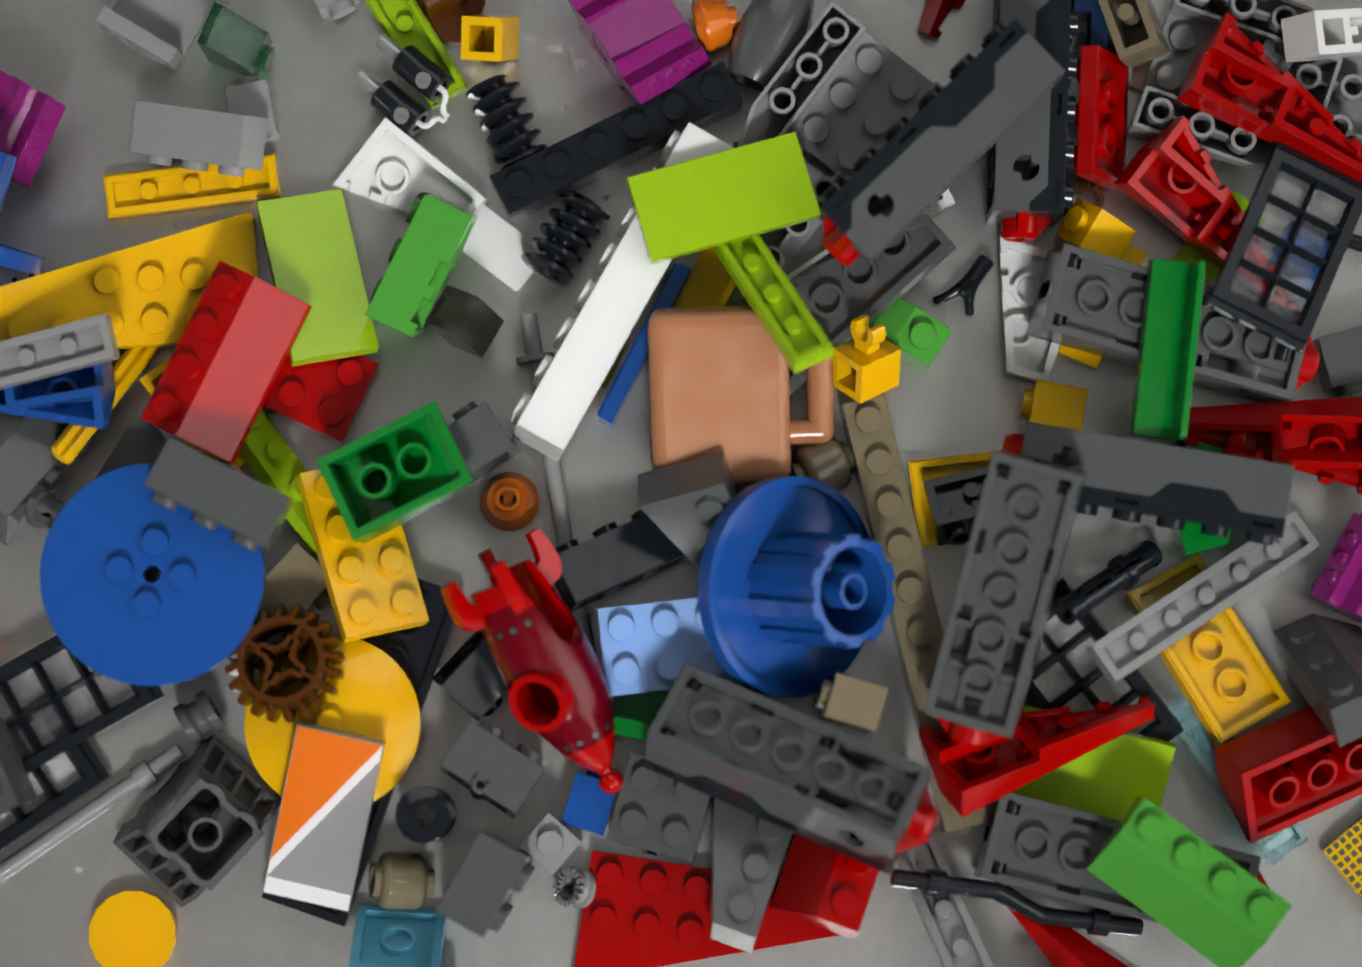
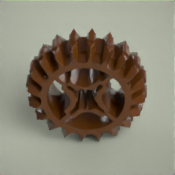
M277 604L274 617H272L265 608L259 610L261 622L258 624L254 622L240 647L229 656L237 660V662L225 666V672L228 675L237 676L229 683V688L233 692H241L237 699L239 704L243 707L252 704L251 713L256 717H260L266 712L267 720L271 723H276L281 713H283L287 723H294L296 710H299L305 719H309L312 717L311 704L314 703L322 710L327 707L326 701L321 698L325 691L333 696H336L338 693V689L330 684L331 679H343L345 675L342 670L333 667V665L340 664L346 660L343 652L333 651L339 647L342 640L338 635H329L333 629L332 624L327 620L319 623L320 615L315 610L309 611L304 616V608L301 605L295 604L288 615L286 607L283 604ZM295 631L293 635L288 634L285 640L278 645L264 643L277 633ZM310 637L314 640L318 652V664L315 672L305 665V655L309 649L306 644ZM256 655L261 657L266 663V670L262 677V680L265 682L260 690L253 674ZM270 655L279 659L285 657L288 660L289 658L293 665L301 670V672H297L292 668L289 670L281 668ZM293 682L306 684L302 690L295 694L275 697L278 692L283 693L284 689Z

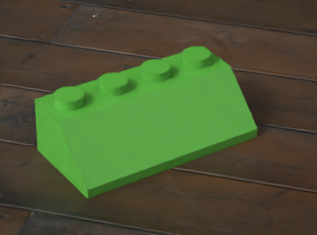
M1137 797L1086 867L1087 871L1218 967H1242L1267 942L1292 907L1289 902L1146 797Z

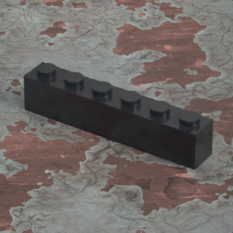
M722 61L677 83L675 86L641 105L636 103L490 175L492 186L510 222L513 223L557 201L560 194H571V191L584 188L665 148L674 130L683 133L689 122L703 129L740 111L742 97Z

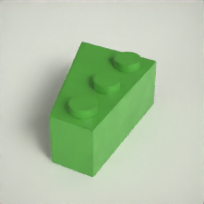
M425 194L422 200L416 198L406 218V222L410 225L403 239L398 238L388 259L390 265L384 277H381L375 286L371 296V303L364 315L411 337L425 334L478 215L433 194Z

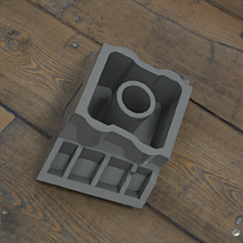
M214 734L200 742L192 757L180 763L171 778L156 794L142 803L135 818L122 825L113 843L180 907H183L196 900L206 888L211 891L264 835L262 828L275 815L282 797Z

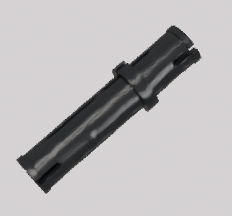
M1145 540L1125 556L1117 555L1108 562L1106 569L1084 582L1065 597L1058 599L1054 603L1056 616L1062 623L1072 625L1077 619L1102 604L1121 589L1128 590L1138 583L1140 576L1162 562L1160 549L1154 542Z

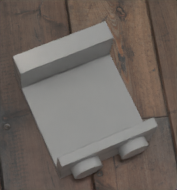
M118 0L112 10L104 5L95 20L105 32L175 73L220 0Z

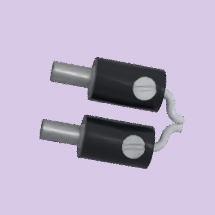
M386 34L381 35L375 45L394 60L392 70L430 101L434 102L442 96L440 103L442 116H433L428 121L430 111L393 81L388 80L381 84L362 69L356 74L354 81L372 95L371 106L411 137L419 133L421 129L431 128L436 122L444 124L450 116L446 110V105L449 100L447 89L451 84L452 76L413 45L403 49Z

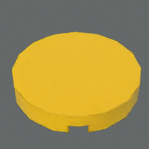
M126 890L108 897L96 909L89 924V945L94 958L102 967H162L171 958L178 935V925L172 909L160 897L138 890Z

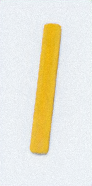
M160 347L130 348L120 357L113 367L116 391L112 410ZM68 424L52 445L51 454L64 464L72 463L96 432L97 428Z

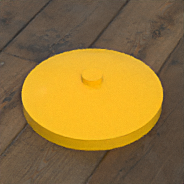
M310 638L306 644L309 649L305 655V665L315 672L318 664V652L314 640ZM359 639L341 643L339 647L333 650L343 652L346 656L344 662L333 665V667L342 670L345 675L340 680L331 679L330 684L338 689V693L336 696H333L326 691L321 698L326 701L327 707L325 709H320L314 703L310 705L312 711L311 718L305 719L299 710H296L294 723H287L283 713H281L276 723H271L267 720L266 712L260 717H256L251 713L252 704L246 706L244 733L249 755L260 776L280 796L283 794L295 731L299 721L386 741L373 802L390 792L402 780L412 765L418 751L422 730V715L417 693L406 672L390 655L378 647ZM285 657L281 659L274 658L281 668L283 667L285 670L292 668L297 672H301V670L293 665L289 658L288 660ZM266 667L255 681L259 690L265 682L262 680ZM293 682L284 689L283 693L278 692L275 697L295 694L302 690L306 684Z

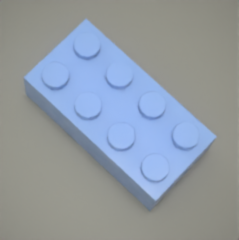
M698 598L597 609L604 675L612 697L671 691L685 663L731 683H738L720 665L708 644L701 623Z

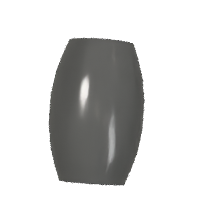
M752 0L739 22L731 44L728 72L731 78L750 89L762 92L810 30L814 0Z

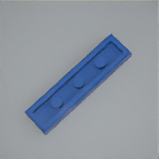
M678 262L673 265L597 413L599 422L611 428L613 427L648 359L647 327L649 317L657 309L673 308L690 275V268Z

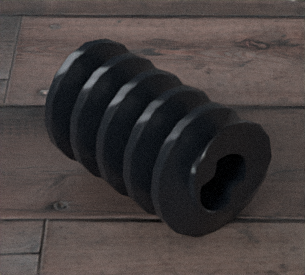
M505 74L486 79L465 93L468 101L477 102L472 109L476 117H485L479 126L482 132L492 133L488 136L486 142L490 148H499L493 155L495 163L506 164L501 170L548 147L547 144L533 145L532 140L541 133L540 128L526 129L525 125L534 118L533 112L519 113L518 109L527 102L526 97H512L511 94L520 87L519 81L506 82L504 79L506 77Z
M571 191L573 195L563 193L558 197L559 203L565 210L551 208L549 211V216L555 224L545 222L540 225V231L546 239L539 237L531 239L530 244L537 254L523 252L521 255V259L531 270L560 287L563 286L557 280L558 276L568 278L574 276L566 265L567 262L571 261L579 264L583 262V259L576 251L577 246L591 249L592 244L585 237L586 232L598 235L602 232L594 222L595 218L605 220L611 218L606 210L575 191Z
M421 786L409 790L401 797L396 807L395 818L397 827L405 837L414 842L427 843L442 839L451 831L455 824L457 812L454 801L448 793L440 788ZM423 802H427L428 809L436 810V819L429 827L425 826L423 819H417L416 817L417 808Z

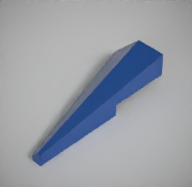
M112 361L0 390V413L106 429L109 427L116 391Z

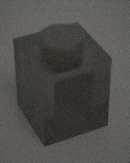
M447 285L425 322L452 346L483 358L504 320L478 296Z

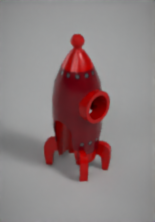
M539 528L533 529L526 533L525 536L534 554L535 564L530 559L507 567L504 560L497 561L491 548L477 556L490 579L492 587L471 594L473 604H471L460 590L456 581L449 582L441 587L445 604L453 621L460 629L467 632L482 630L493 660L509 690V706L517 721L529 730L536 731L568 759L583 768L597 772L600 775L598 783L601 790L608 794H615L621 790L624 779L622 774L611 766L615 751V720L611 692L600 661L585 633L552 586L562 573L560 556Z

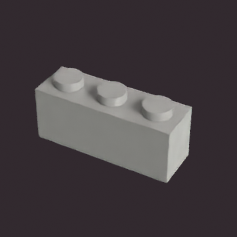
M136 100L130 152L147 154L146 163L172 166L174 158L182 160V168L208 172V164L219 165L218 174L244 177L245 169L262 170L269 118Z

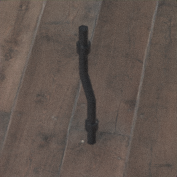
M893 869L890 876L891 886L923 890L925 895L944 897L945 893L993 899L1037 924L1085 929L1090 935L1106 937L1109 933L1141 936L1143 932L1142 919L1112 916L1108 910L1092 908L1089 912L1043 907L999 882L948 876L946 871L927 869L925 873Z

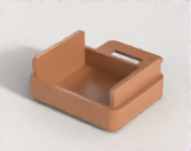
M750 306L660 308L650 315L647 327L652 470L723 452L735 485L755 484L767 478L790 475L791 445L824 444L832 439L834 435L833 357L807 368L808 418L790 419L789 365Z

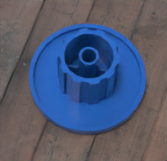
M141 463L124 466L99 476L80 489L66 503L54 520L43 547L40 564V588L43 605L55 633L65 647L84 665L105 677L122 683L152 687L168 686L192 680L211 671L233 654L244 641L258 616L263 601L266 579L265 557L262 547L257 546L255 552L247 550L230 540L234 533L220 526H217L215 532H212L190 520L193 513L180 506H177L175 511L172 512L151 501L150 498L153 492L149 491L144 486V483L155 463ZM160 570L161 576L158 581L154 582L155 575Z
M777 476L758 481L740 492L725 507L707 538L698 576V604L702 627L714 656L724 670L735 681L756 693L794 698L818 692L822 681L825 679L831 681L832 675L836 673L843 674L848 669L866 640L874 641L884 630L883 624L888 614L893 612L896 599L893 596V581L896 578L892 563H887L882 554L883 548L873 539H870L867 529L855 508L836 489L819 480L801 476Z

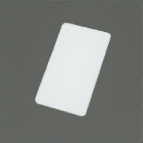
M484 204L476 214L478 218L462 252L512 290L519 291L534 272L523 262L521 255L523 252L536 254L537 252L530 244L531 239Z

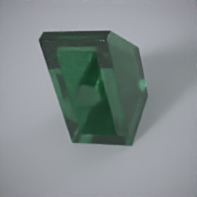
M215 2L197 40L208 61L244 76H258L260 70L267 71L275 52V48L271 46L273 41L267 31Z

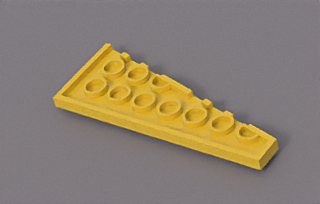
M253 213L239 214L0 286V341L101 314L111 315L118 349L177 346L219 260L259 278Z

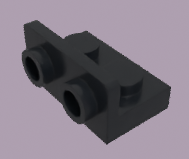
M989 466L923 481L924 492L935 525V537L938 546L947 544L962 545L970 541Z

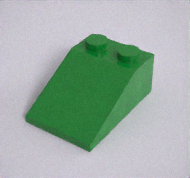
M436 401L316 460L352 539L363 543L408 522L474 482Z

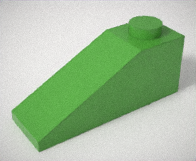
M902 298L869 325V329L880 323L885 325V339L901 348V358L924 373L953 331Z

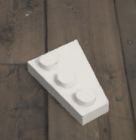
M386 117L333 184L336 187L409 213L415 199L422 200L425 194H433L473 214H477L488 200L487 197Z
M999 237L1005 374L1035 382L1037 379L1049 382L1060 344L1028 336L1026 333L1047 253L1050 250L1021 242L1005 241L1002 237Z

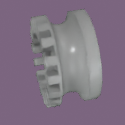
M567 867L563 868L562 872L559 871L557 873L559 877L554 879L557 884H553V888H556L553 895L557 896L555 900L561 906L585 908L593 901L596 892V881L589 870ZM579 884V886H576V889L579 890L573 893V886Z

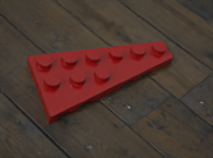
M592 850L589 871L595 878L596 892L593 901L583 908L574 967H660L746 952L710 939L711 868ZM777 879L753 950L838 936L839 934L769 909L779 881Z

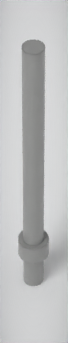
M175 743L147 762V760L143 759L129 769L131 774L1 861L0 883L138 789L146 790L158 782L160 774L186 757L180 746Z

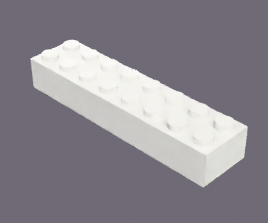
M689 122L683 133L674 130L658 163L664 165V168L730 150L734 147ZM633 204L624 217L616 235L622 239L621 242L617 245L611 241L595 271L601 277L598 282L589 279L574 308L580 314L576 320L569 316L567 317L553 345L554 348L558 349L556 356L553 358L546 354L531 383L537 387L533 396L526 392L523 394L510 420L511 423L516 425L512 437L557 462L673 260L670 259L655 264L650 263Z

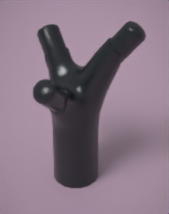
M980 254L958 283L943 294L933 297L934 304L938 305L956 297H962L965 303L966 315H974L975 294L980 283L993 267L994 263L992 260Z

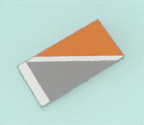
M302 721L298 722L262 893L349 912L385 749V740Z

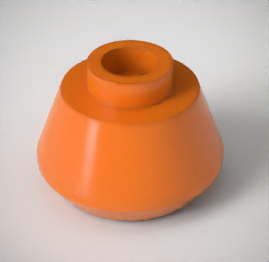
M694 0L691 3L697 39L705 52L714 53L733 41L732 32H735L739 25L735 5L727 7L726 0Z
M503 472L493 476L484 485L480 494V508L484 518L492 526L500 530H519L527 526L534 519L538 511L539 496L534 484L527 477L516 472ZM501 495L504 496L503 503H500ZM514 496L517 497L515 504H513Z

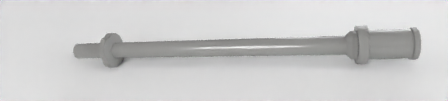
M537 313L520 315L526 356L516 358L517 365L528 366L531 383L546 354L554 358V352H543ZM531 384L533 395L537 387ZM542 454L558 547L573 540L561 461L559 459L557 462ZM589 605L572 612L585 633L595 654H597L590 615H593L594 611L593 605Z

